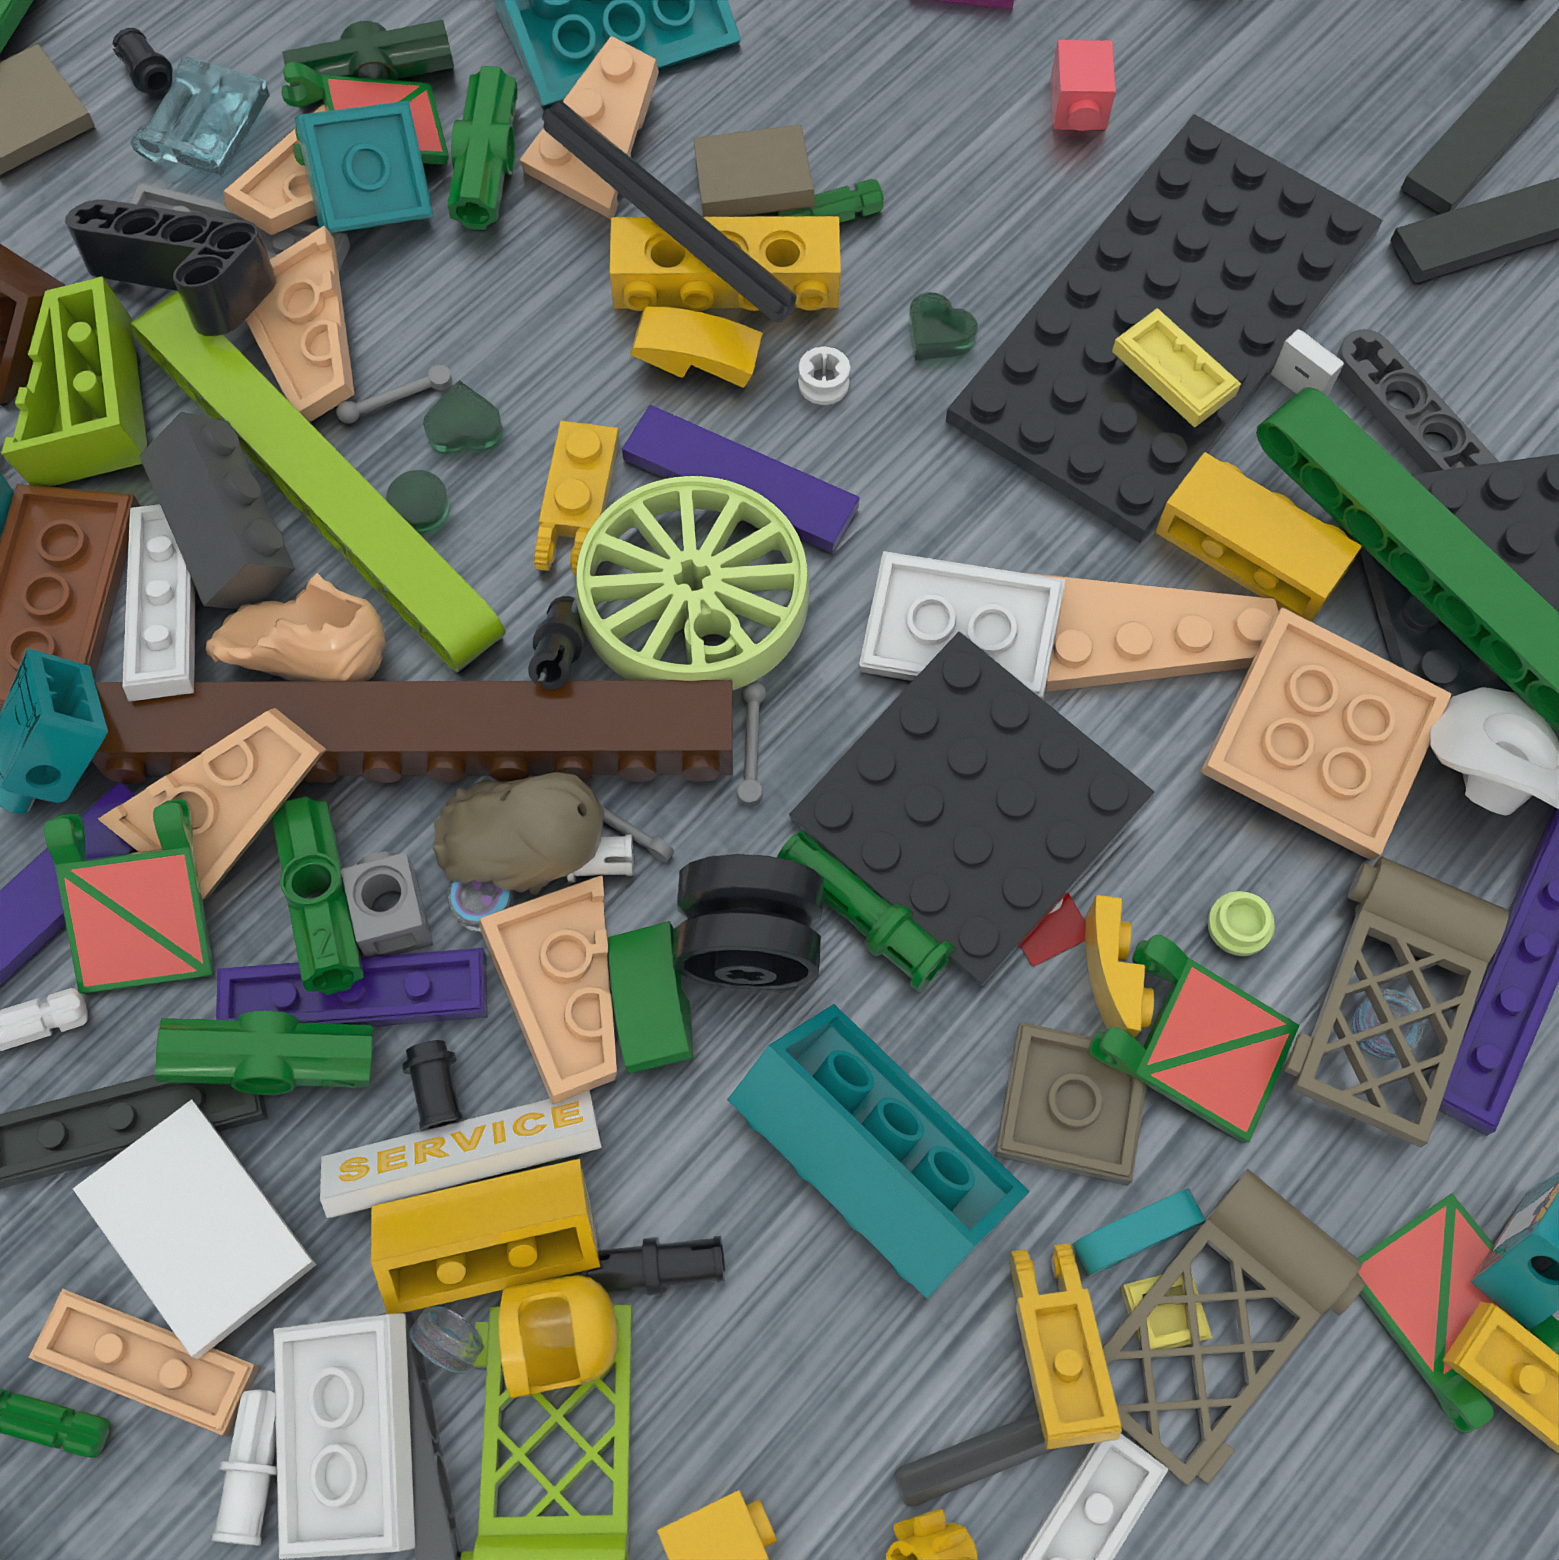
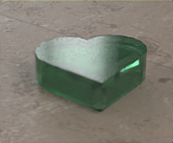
M933 292L918 295L910 304L908 326L914 360L956 357L967 354L973 349L977 338L978 323L970 312L953 308L945 296Z
M460 380L429 409L424 416L423 422L428 442L433 448L441 452L457 451L465 445L473 449L489 448L498 442L503 431L498 409Z

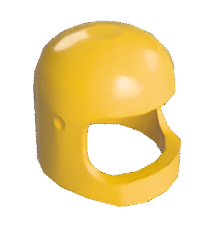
M578 1275L509 1286L503 1290L498 1320L499 1347L505 1384L510 1398L589 1383L603 1376L612 1366L618 1344L616 1318L610 1297L600 1283L592 1278Z

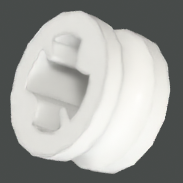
M824 346L813 348L801 357L798 366V385L800 392L807 400L815 404L828 405L836 403L846 395L850 384V364L844 353L835 348ZM822 369L824 374L822 381L814 378V371ZM827 369L834 372V379L826 380L825 374Z

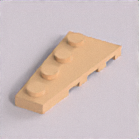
M1032 574L1065 580V589L1045 692L1250 668L1274 615L1278 612L1276 599Z

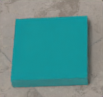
M409 101L302 114L294 118L319 228L325 226L333 234L434 217Z

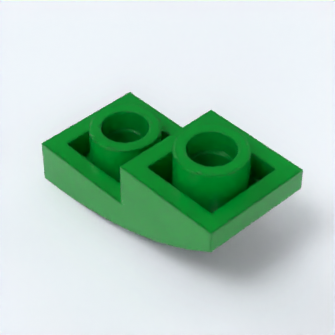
M670 921L608 937L610 978L616 1024L625 1068L629 1074L693 1058L690 1002L681 989V974L673 968L675 929Z

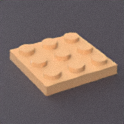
M1282 607L1274 615L1200 773L1372 861L1381 856L1430 745V729L1443 715L1452 693Z

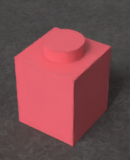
M1058 40L1050 77L1053 129L1078 131L1107 130L1116 93L1112 41Z

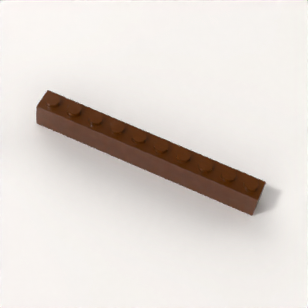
M732 680L567 681L561 688L548 690L541 688L543 681H537L536 684L533 681L194 682V693L128 702L122 687L123 682H95L108 732L91 761L105 777L115 782L137 784L145 781L146 777H164L261 714L276 708L327 749L303 778V780L313 783L333 782L337 779V776H363L367 780L378 783L396 782L401 779V776H427L431 780L444 783L458 782L463 780L465 776H491L498 781L523 780L529 776H540L554 772L576 775L581 781H587L593 775H618L621 779L631 782L650 781L656 775H682L690 781L707 782L717 779L720 775H733Z

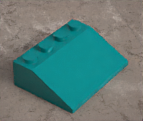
M493 0L502 25L542 109L552 106L556 101L563 102L611 36L655 58L658 70L741 42L728 0Z

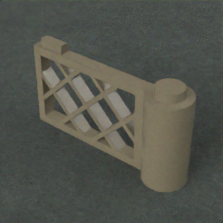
M1381 856L1374 866L1363 863L1354 877L1348 893V898L1357 902L1354 922L1312 1036L1300 1032L1284 1071L1296 1076L1292 1087L1293 1091L1418 1147H1423L1429 1141L1488 962L1496 952L1505 932L1509 911ZM1366 935L1390 944L1401 967L1373 976L1361 952ZM1413 955L1418 956L1422 959L1415 961ZM1436 965L1464 976L1457 997L1437 1004L1421 973L1422 970ZM1353 971H1355L1359 982L1349 985ZM1406 976L1423 1009L1395 1019L1379 986ZM1365 991L1381 1025L1352 1034L1340 1007L1344 998ZM1452 1010L1447 1024L1442 1013ZM1428 1019L1441 1046L1437 1056L1417 1063L1400 1028ZM1334 1029L1339 1040L1327 1044L1331 1031ZM1386 1034L1403 1068L1374 1079L1358 1044ZM1344 1049L1360 1082L1359 1085L1345 1090H1339L1315 1079L1322 1057ZM1432 1069L1427 1084L1422 1072ZM1408 1077L1421 1103L1414 1123L1390 1112L1379 1089L1380 1087ZM1365 1093L1369 1102L1355 1096Z
M1247 1168L1206 1217V1221L1201 1224L1148 1293L1143 1296V1299L1136 1308L1127 1316L1102 1347L1107 1367L1113 1360L1141 1359L1146 1403L1116 1404L1121 1429L1152 1457L1167 1467L1168 1471L1185 1486H1189L1196 1476L1206 1485H1209L1235 1452L1224 1440L1314 1324L1329 1308L1338 1316L1341 1315L1360 1294L1365 1286V1282L1357 1276V1273L1363 1263ZM1206 1243L1230 1262L1233 1292L1194 1294L1190 1263ZM1242 1273L1262 1290L1245 1291ZM1183 1275L1185 1295L1165 1296L1178 1278ZM1273 1298L1296 1318L1279 1341L1251 1343L1246 1300ZM1235 1301L1240 1344L1201 1346L1195 1303ZM1185 1304L1188 1329L1190 1328L1191 1336L1190 1347L1150 1350L1146 1319L1158 1305ZM1139 1328L1140 1350L1121 1351ZM1272 1350L1255 1371L1253 1351ZM1241 1352L1246 1384L1235 1398L1207 1399L1202 1355ZM1191 1355L1197 1400L1156 1402L1151 1358ZM1228 1406L1211 1427L1208 1407ZM1198 1408L1202 1440L1184 1463L1161 1443L1157 1413L1159 1410ZM1147 1411L1149 1432L1127 1412Z

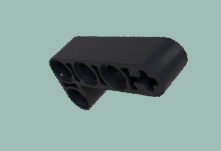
M92 200L82 203L69 211L65 217L67 228L90 275L97 278L103 276L104 279L174 291L178 290L194 329L198 334L204 336H219L235 330L267 297L277 283L275 272L258 227L248 221L110 200Z

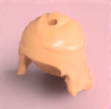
M317 573L309 580L306 589L297 595L296 600H290L286 603L262 601L255 605H241L237 612L230 614L224 620L223 625L207 641L206 652L215 663L220 660L221 662L236 664L246 669L280 676L288 681H369L380 667L386 650V642L383 633L384 626L380 622V616L371 603L366 599L339 591L331 582L325 581Z

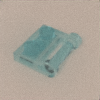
M184 57L173 72L175 78L173 85L149 124L138 128L130 141L131 146L140 156L149 161L159 162L163 158L222 177L270 94L263 79L194 58ZM194 93L198 94L195 100L193 101L192 105L188 109L187 113L185 114L184 118L182 119L181 123L177 127L176 131L174 132V134H172V129L176 125L177 121L179 120L183 111L187 107Z

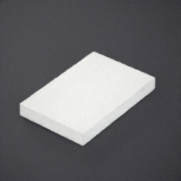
M883 551L859 662L860 672L913 681L956 633L960 631L1041 699H1044L1065 589V580Z
M192 1099L73 1188L187 1352L195 1359L202 1357L316 1266L311 1256L199 1105Z
M405 1313L275 1328L274 1365L279 1559L399 1552L415 1548Z

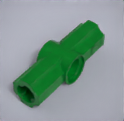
M481 66L479 72L470 75L462 120H455L452 128L451 155L454 171L450 184L448 210L450 219L460 222L466 229L486 230L489 224L498 221L505 175H511L514 168L515 135L513 120L518 99L516 78L507 75L501 67Z
M308 797L286 801L283 807L272 817L282 869L280 886L288 902L304 989L307 992L316 991L326 995L350 990L357 980L364 978L342 878V866L329 805L326 801H314ZM327 890L321 896L307 899L311 894L317 891Z
M278 1011L247 1012L238 1016L237 1021L161 1018L156 1046V1082L231 1084L233 1089L253 1095L284 1094L293 1091L295 1086L368 1088L372 1058V1025L300 1023L297 1017Z

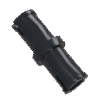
M561 596L555 598L550 603L546 619L538 625L533 636V649L535 653L529 663L528 674L536 684L541 676V672H544L545 677L541 685L543 689L554 690L566 684L570 676L571 664L579 658L583 649L584 636L581 632L582 624L578 607L576 606L575 612L571 611L575 600L571 596Z
M714 1236L711 1239L660 1244L658 1237L644 1238L642 1246L598 1250L600 1267L580 1272L581 1276L592 1278L600 1283L607 1293L646 1289L647 1295L652 1296L662 1295L664 1287L707 1282L725 1283V1260L721 1236Z

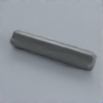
M1036 1412L903 1465L895 1471V1479L903 1501L907 1506L914 1507L1058 1448L1046 1450L1039 1413Z

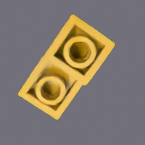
M646 306L641 314L630 355L681 378L684 377L689 367L693 365L744 388L753 375L763 333L743 324L703 312L671 307Z
M1096 895L1085 917L1086 959L1091 987L1106 1029L1117 1027L1136 1038L1141 1031V1027H1150L1154 1008L1153 988L1144 987L1145 965L1118 962V960H1127L1131 943V922L1121 921L1123 898Z

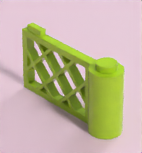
M631 1304L613 1305L618 1332L617 1353L612 1366L603 1376L595 1381L582 1384L557 1410L541 1393L531 1395L550 1415V1418L520 1448L501 1430L502 1410L514 1398H510L507 1389L503 1392V1369L498 1326L500 1307H490L489 1322H475L473 1367L475 1369L487 1368L479 1521L474 1551H462L460 1560H629L633 1310ZM616 1367L614 1393L602 1380ZM596 1387L615 1407V1424L591 1447L565 1418ZM559 1425L581 1448L585 1455L553 1486L527 1457ZM501 1441L513 1455L499 1468ZM613 1441L614 1469L600 1456ZM593 1462L613 1482L612 1515L581 1516L562 1496ZM522 1464L548 1493L525 1517H497L498 1486ZM557 1502L569 1516L542 1515Z

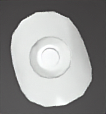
M1481 687L1453 696L1449 700L1443 715L1430 729V746L1443 765L1462 772L1466 786L1465 796L1481 807L1504 816L1513 813L1532 796L1559 809V740L1545 719L1519 695L1513 692Z

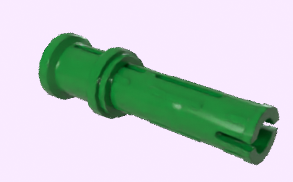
M800 830L798 834H794L779 851L777 858L795 861L810 867L824 878L823 901L866 936L865 944L868 946L869 952L874 956L883 954L911 978L910 986L915 991L921 992L949 962L950 955L956 949L952 943L947 940L940 943L912 919L913 911L906 905L901 906L898 903L892 906L884 898H881L836 858H833L803 830Z

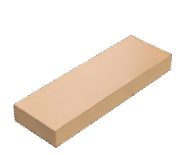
M62 1289L28 1357L227 1437L230 1436L236 1423L240 1398L245 1391L251 1389L260 1369L258 1365L215 1348L210 1349L199 1359H195L190 1356L174 1332L65 1289Z

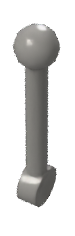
M435 365L430 368L428 376L357 403L349 400L343 401L337 407V417L343 423L350 424L357 421L361 413L430 387L440 391L446 390L452 383L451 372L444 365Z
M758 681L744 686L741 692L743 699L747 702L744 780L738 785L737 795L739 801L746 806H754L762 798V786L756 780L759 705L765 699L766 689Z
M603 807V822L624 835L632 834L633 841L645 847L653 857L661 862H668L675 852L668 843L660 838L649 836Z

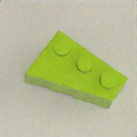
M103 276L45 291L28 353L29 357L33 360L27 387H19L15 405L20 409L14 436L5 438L1 452L3 457L29 485L51 487L142 464L139 456L147 448L134 333L129 325L132 322V318Z

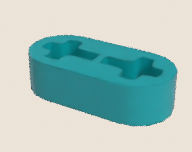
M1188 1188L1101 1227L1078 1239L1072 1245L1088 1277L1163 1244L1201 1225L1206 1219Z

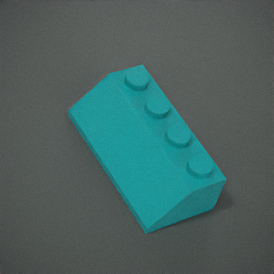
M832 1004L769 1044L727 1099L745 1117L749 1126L757 1133L763 1135L793 1165L797 1174L808 1183H811L843 1215L847 1224L855 1231L861 1233L893 1265L898 1275L911 1283L926 1299L966 1261L1030 1192L835 1004Z

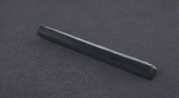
M556 101L551 108L545 109L542 115V120L544 121L543 128L549 135L768 318L780 323L793 313L796 308L795 301L797 297L792 290L578 113L561 101Z

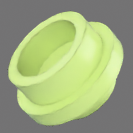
M1243 891L1230 892L1220 897L1212 906L1207 921L1210 936L1217 946L1225 952L1236 956H1250L1260 952L1270 942L1275 929L1274 916L1267 903L1259 896Z

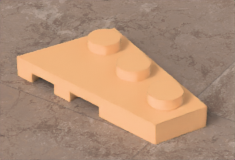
M611 36L563 102L631 157L630 153L637 131L642 129L659 74L656 59ZM543 128L520 158L524 173L610 220L611 217H615L618 207V191L549 135Z
M325 103L322 106H320L314 113L325 112ZM295 129L224 190V205L227 210L248 222L254 223L258 228L271 236L317 216L306 167L300 165L294 157L293 147L295 144H300L296 138Z
M325 226L270 259L277 283L274 289L246 319L286 399L309 422L355 395L335 241Z
M273 708L206 749L202 754L177 770L151 784L144 791L122 805L107 812L98 820L138 852L162 849L154 825L153 811L167 800H186L191 809L193 849L203 901L212 894L327 749L279 710Z
M603 875L480 918L481 933L552 1104L616 1079L617 1064L612 996L609 985L608 941L603 903Z

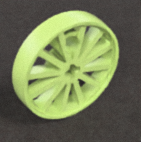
M704 476L674 477L646 484L627 493L609 506L595 521L586 535L579 553L576 572V601L582 628L590 645L604 663L626 680H732L733 690H736L758 680L771 671L785 658L796 643L803 629L808 611L809 574L804 549L797 532L787 517L765 497L745 486L723 479ZM701 509L721 512L700 550H697L693 510ZM671 511H681L684 551L679 550L653 516ZM744 520L759 529L723 550L739 521ZM630 528H637L658 555L618 538ZM771 550L781 551L787 561L785 564L746 566ZM604 561H610L636 572L635 574L595 576L598 565ZM787 589L793 593L789 606L784 607L748 591ZM639 599L606 619H601L595 607L601 601ZM735 614L770 627L773 630L761 642L754 644L741 628ZM652 620H659L641 652L633 650L619 640ZM684 628L686 659L689 665L660 661L674 634ZM709 634H718L725 637L727 641L718 646L704 645V640L701 638Z

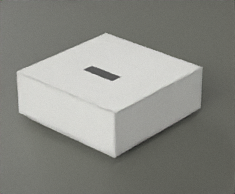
M1297 329L1285 341L1271 375L1295 394L1303 388L1311 387L1321 391L1328 397L1344 363L1306 333Z

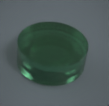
M423 470L405 472L395 478L387 490L386 501L417 532L434 529L444 521L448 514L449 499L445 486L441 479L431 472Z

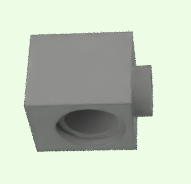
M388 851L372 853L362 857L357 862V865L341 869L356 943L366 957L397 955L433 945L417 873L406 852L400 854ZM389 891L401 893L398 903L393 908L383 912L371 910L373 902L379 895Z

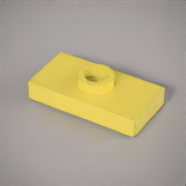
M1158 308L1115 339L1112 352L1193 427L1202 423L1238 393L1241 383Z

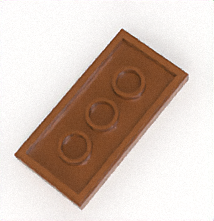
M16 484L0 538V712L27 648L88 665L91 667L93 678L95 679L128 554L130 508L140 507L134 495Z

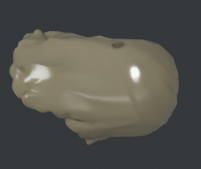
M554 772L515 781L496 782L484 780L475 783L470 790L458 788L456 794L450 796L446 801V806L440 810L441 817L434 821L436 836L433 851L436 854L437 864L446 872V877L454 882L466 884L471 880L481 883L492 881L496 887L506 891L515 890L521 893L530 890L531 894L536 895L550 881L581 869L595 857L601 843L604 809L592 789L576 775Z

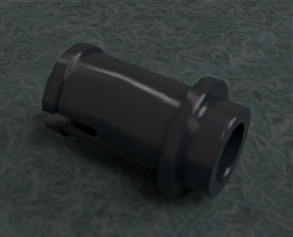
M125 28L115 35L112 45L116 48L113 51L130 71V79L134 87L140 92L154 96L165 93L173 82V68L170 61L164 55L154 51L145 35L139 29Z
M444 1040L427 1041L409 1047L406 1050L407 1061L402 1064L403 1073L411 1074L420 1118V1131L464 1121L463 1113L460 1112L451 1065L456 1062L455 1052L448 1051L446 1041Z

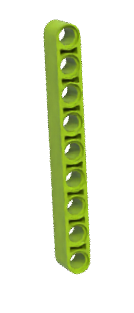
M178 290L129 324L135 337L147 353L208 417L229 421L232 429L238 436L243 454L454 672L461 671L506 635L501 621L490 606L224 335L204 336L197 333Z

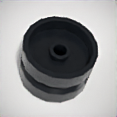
M719 855L689 862L679 871L677 907L678 912L688 919L675 928L672 959L674 970L687 978L705 984L737 989L766 990L790 988L807 984L818 978L821 936L810 926L821 920L824 878L814 869L795 861L765 855Z

